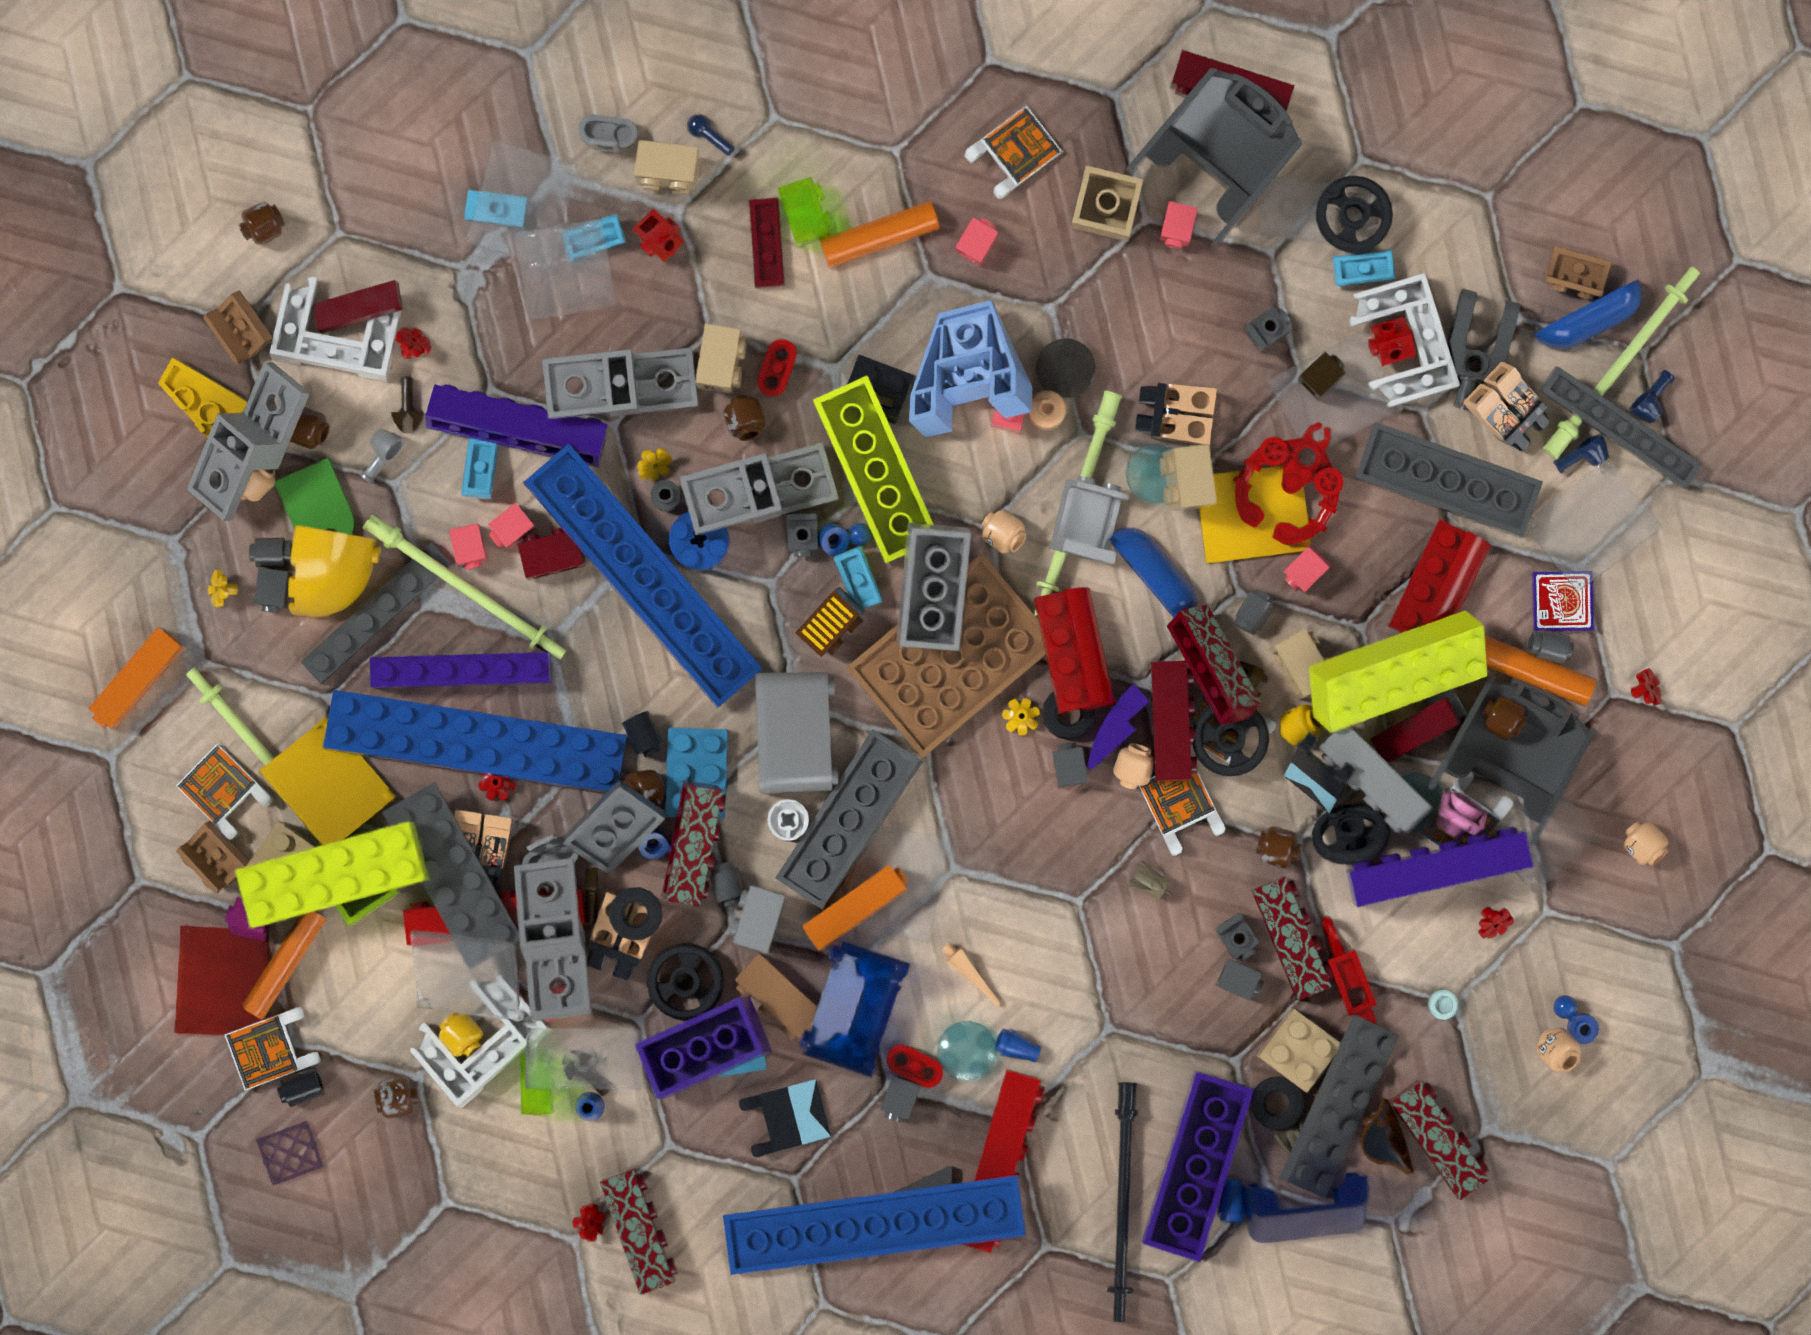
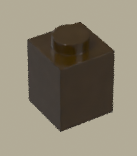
M1325 351L1299 376L1298 381L1319 401L1344 377L1346 372L1343 368L1345 365L1336 355L1332 354L1329 356Z

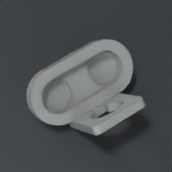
M589 115L582 119L579 124L580 137L585 143L590 145L592 150L621 153V149L634 145L638 137L637 128L634 123L624 118Z
M552 834L527 846L528 851L531 852L524 857L522 865L573 858L574 862H576L579 854L562 843L563 837L558 838L556 834Z

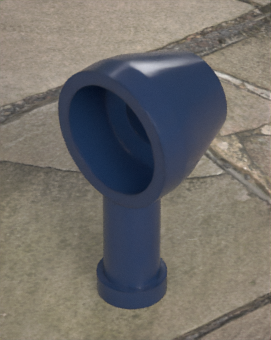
M1663 370L1660 373L1661 376L1651 388L1642 393L1632 403L1629 411L1635 417L1648 423H1653L1662 414L1663 409L1658 396L1669 383L1675 380L1674 376L1667 370Z
M1601 433L1596 434L1578 445L1574 451L1559 460H1554L1553 463L1560 474L1582 459H1585L1592 466L1599 465L1609 458L1605 438Z

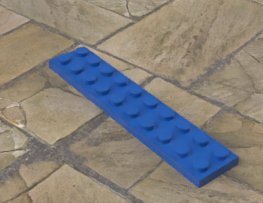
M569 443L523 482L527 489L716 708H719L755 676V673H759L763 669Z
M333 690L323 749L607 793L620 780L627 735Z
M1018 1175L723 1215L730 1275L1026 1236Z

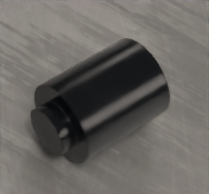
M648 710L622 722L637 755L643 753L644 757L647 758L661 751L659 745L664 743Z
M315 1067L281 1079V1086L277 1087L281 1102L283 1104L288 1103L290 1107L325 1095L322 1080Z

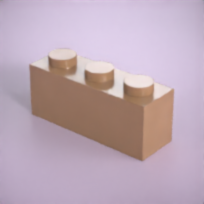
M761 953L735 979L739 983L736 989L744 997L753 996L761 1004L758 1009L768 1019L771 1020L775 1016L783 1024L780 1030L791 1040H794L795 1037L802 1040L825 1015L823 1010Z

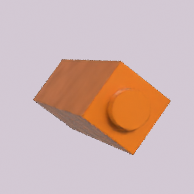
M157 627L88 708L94 713L91 718L104 729L107 726L116 729L185 647L163 628Z
M889 864L808 921L802 928L819 952H822L907 892L904 884L909 881L899 867L893 870Z

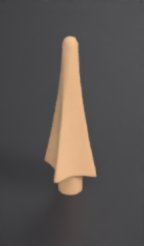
M947 942L941 948V951L948 957L945 959L946 963L973 983L996 1006H1000V999L979 975L960 946L956 949L950 942Z

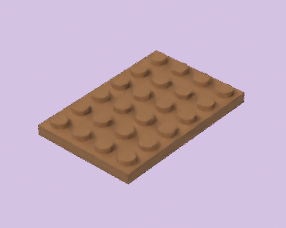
M981 554L967 568L959 651L899 646L896 640L897 624L847 666L846 669L923 759L1046 654L1038 619L986 557Z

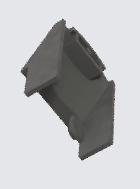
M1210 68L1128 165L1124 175L1132 176L1146 158L1157 166L1165 167L1171 165L1183 153L1222 185L1227 191L1219 199L1216 211L1220 219L1227 225L1210 246L1215 251L1301 147L1302 142L1289 115L1269 93L1240 75H1232Z
M1490 675L1428 787L1434 790L1443 772L1456 778L1468 776L1471 770L1524 799L1522 803L1524 814L1538 823L1529 841L1530 844L1535 845L1552 817L1595 731L1592 727L1588 730L1578 719L1580 714L1554 694L1515 678H1512L1510 682L1495 679L1496 675ZM1505 696L1525 708L1524 715L1528 718L1517 738L1513 736L1509 740H1504L1485 730L1484 723L1486 718L1481 715L1489 700L1495 703L1499 697Z

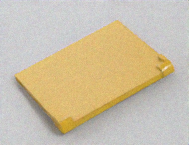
M1283 465L1262 468L1260 472L1255 470L1248 481L1252 485L1248 492L1249 500L1259 505L1265 514L1264 520L1256 528L1243 522L1236 508V483L1233 479L1235 476L1238 477L1240 471L1213 474L1217 503L1199 508L1206 564L1303 552L1311 544V540L1308 539L1301 543L1284 545L1272 538L1275 525L1278 522H1289L1298 528L1308 523L1304 487L1294 494H1288L1283 490L1281 486Z
M328 716L322 718L312 729L259 770V773L321 845L346 839L397 797L361 755L323 749Z

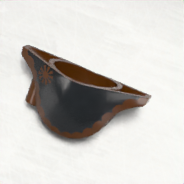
M1388 1098L1380 1101L1376 1114L1363 1118L1365 1128L1361 1135L1362 1150L1373 1163L1391 1165L1407 1175L1412 1174L1414 1169L1401 1126Z

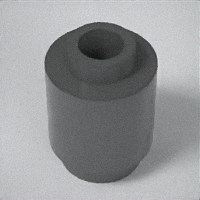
M659 481L651 489L650 497L658 510L671 512L680 505L682 499L681 492L672 481ZM669 490L671 492L670 498L662 500L660 498L661 491Z
M284 537L255 538V543L249 546L250 562H255L256 567H285L286 564H292L290 562L293 542L292 540H285Z
M1257 590L1256 594L1250 591L1235 614L1237 618L1234 624L1254 636L1257 630L1260 631L1274 610L1275 606L1271 604L1273 598L1261 590Z
M1543 629L1532 631L1527 645L1528 654L1535 655L1537 659L1563 664L1566 659L1569 660L1574 650V644L1570 642L1569 635Z
M733 861L714 866L711 870L712 875L709 877L717 903L724 902L725 907L739 903L740 896L745 889L738 867H734Z

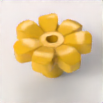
M664 448L657 449L655 453L649 449L641 453L643 460L637 464V468L640 470L638 475L641 479L649 478L651 482L658 480L659 473L666 476L670 472V468L667 465L672 462V456Z
M214 570L211 577L212 585L208 586V595H212V604L215 607L221 608L224 605V599H227L228 595H237L238 585L237 583H227V576H223L222 570Z
M1024 698L1021 704L1016 699L1011 700L1008 703L1011 710H1003L1002 718L1009 720L1005 726L1009 732H1013L1017 728L1019 736L1027 734V727L1035 730L1038 726V722L1034 717L1039 716L1040 711L1038 707L1030 708L1031 700ZM1019 714H1023L1024 718L1020 719Z

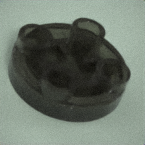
M1058 339L1049 343L1041 351L1037 360L1036 374L1039 383L1045 390L1054 391L1063 399L1073 398L1082 394L1089 388L1095 375V361L1092 353L1084 344L1073 339Z

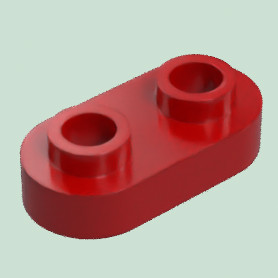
M777 339L768 347L757 378L759 390L767 397H777L787 387L797 358L796 348L789 340ZM785 350L788 353L787 358L779 360L777 358L778 351ZM773 377L778 380L776 387L770 388L767 386L769 378Z
M896 1045L887 1054V1065L892 1072L924 1088L935 1087L942 1080L943 1069L941 1064L937 1060L907 1045ZM898 1054H905L907 1056V1062L904 1065H899L896 1062ZM925 1067H931L934 1070V1075L931 1078L923 1076L922 1071Z

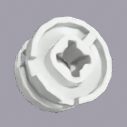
M790 799L781 800L770 809L767 819L768 826L773 835L781 840H797L803 836L809 826V815L805 807L799 802Z

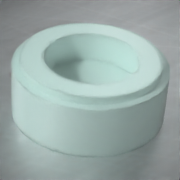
M1448 990L1435 991L1429 997V1012L1437 1019H1450L1458 1011V999Z

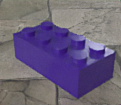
M751 997L737 998L634 1044L657 1100L669 1098L773 1052Z

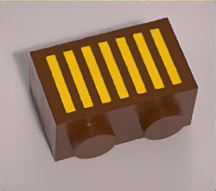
M839 586L832 591L795 633L820 657L827 654V652L833 655L844 643L840 638L847 631L852 634L861 625L863 620L860 616L865 610Z

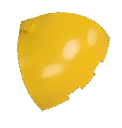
M296 525L290 562L292 567L296 568V572L293 577L289 578L288 597L294 598V603L290 602L289 604L291 614L304 617H325L336 614L353 604L365 590L371 577L373 564L379 563L381 546H377L378 540Z

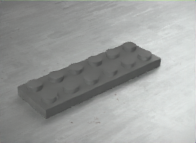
M1377 422L1373 425L1354 478L1520 538L1524 537L1543 481Z
M872 729L839 779L838 784H836L775 878L822 910L827 909L923 761Z
M435 782L382 812L390 827L405 822L415 823L430 879L423 881L422 884L470 968L520 940L516 924Z
M1353 1015L1280 1175V1179L1322 1198H1326L1399 1035L1357 1015Z

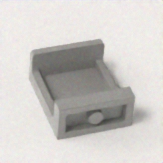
M1078 476L1077 480L1066 479L1049 549L1102 563L1114 564L1117 552L1109 551L1111 545L1109 539L1113 536L1120 503L1122 500H1128L1129 494L1120 492L1121 486L1104 483L1103 487L1094 485L1095 479Z

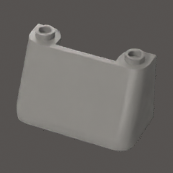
M828 672L755 673L760 793L832 791L833 784H838V767H832L829 720V696L835 695L834 678H828Z

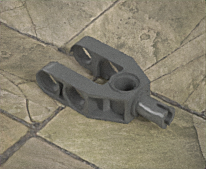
M1462 288L1447 341L1454 368L1460 381L1454 407L1460 409L1463 406L1464 398L1466 400L1477 386L1484 384L1483 380L1501 361L1504 362L1508 357L1520 303L1505 300L1503 316L1496 328L1498 332L1497 340L1493 351L1488 355L1479 350L1465 348L1477 292ZM1469 358H1474L1480 363L1479 372H1472L1467 368L1466 364ZM1465 405L1463 406V410H1469Z

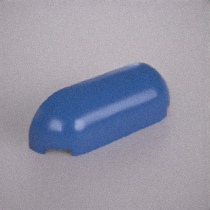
M1639 279L1536 332L1534 337L1540 344H1544L1549 348L1568 350L1627 320L1637 311L1642 300V287Z
M1122 528L1113 532V536L1109 539L1111 545L1173 618L1180 610L1197 607V596L1193 586L1149 534L1137 528Z

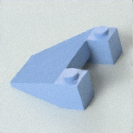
M992 300L938 313L910 395L909 422L926 438L952 432L953 406L989 397L990 404L1004 418L1032 412V385Z

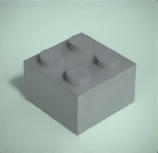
M750 885L749 891L743 890L738 907L743 908L740 919H734L730 931V936L735 937L733 943L769 953L786 895Z

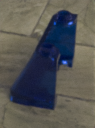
M841 940L839 945L833 944L828 961L833 963L810 1030L804 1029L799 1047L804 1048L803 1055L872 1078L876 1067V1056L874 1055L875 1053L879 1054V1047L898 991L900 992L901 989L899 982L906 978L910 963Z
M1361 1171L1345 1172V1180L1341 1182L1338 1188L1332 1189L1334 1204L1280 1210L1278 1196L1273 1190L1266 1187H1258L1257 1183L1242 1184L1247 1231L1250 1237L1258 1243L1354 1233L1361 1230L1366 1223L1369 1186L1367 1175Z

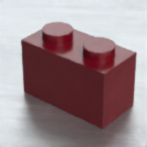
M562 528L552 530L551 536L541 538L540 534L523 537L524 542L517 544L525 578L528 581L585 567L582 551Z

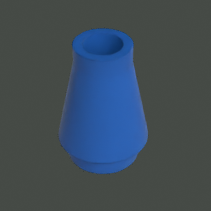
M1003 1028L997 1037L994 1050L1000 1052V1056L1029 1060L1035 1063L1040 1054L1041 1046L1033 1043L1012 1028L1009 1030Z
M595 1092L581 1094L575 1103L577 1115L582 1120L588 1122L599 1119L605 1109L602 1097ZM589 1102L593 1105L591 1113L585 1112V1108H583L584 1103Z
M1226 1179L1217 1214L1220 1215V1222H1244V1216L1247 1214L1242 1180Z

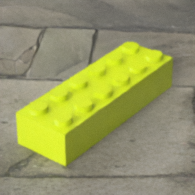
M865 376L813 399V403L884 562L888 563L905 555L908 522L934 524L868 376Z
M1465 610L1309 666L1313 717L1328 731L1334 732L1486 677L1487 663L1484 625Z
M405 822L235 870L250 928L261 927L430 880L414 822Z

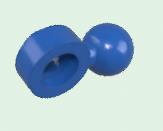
M864 523L854 524L849 531H846L838 524H828L819 532L818 544L827 554L838 555L847 549L850 542L855 546L867 545L872 538V533L869 526ZM835 534V538L832 541H828L829 536Z
M656 828L638 845L639 852L647 859H658L666 852H670L672 840H667L665 833ZM650 839H657L653 843L647 842Z
M1562 995L1558 997L1554 1002L1553 1009L1558 1017L1569 1020L1567 1031L1580 1044H1588L1594 1041L1599 1032L1597 1021L1589 1014L1577 1013V1003L1571 996ZM1587 1024L1589 1027L1588 1032L1580 1034V1027Z

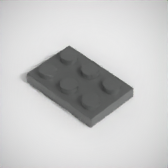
M619 780L563 836L562 843L609 875L666 819V812Z

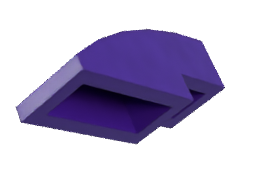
M1134 684L1118 699L1100 726L1086 765L1090 771L1135 731L1128 720L1150 702Z

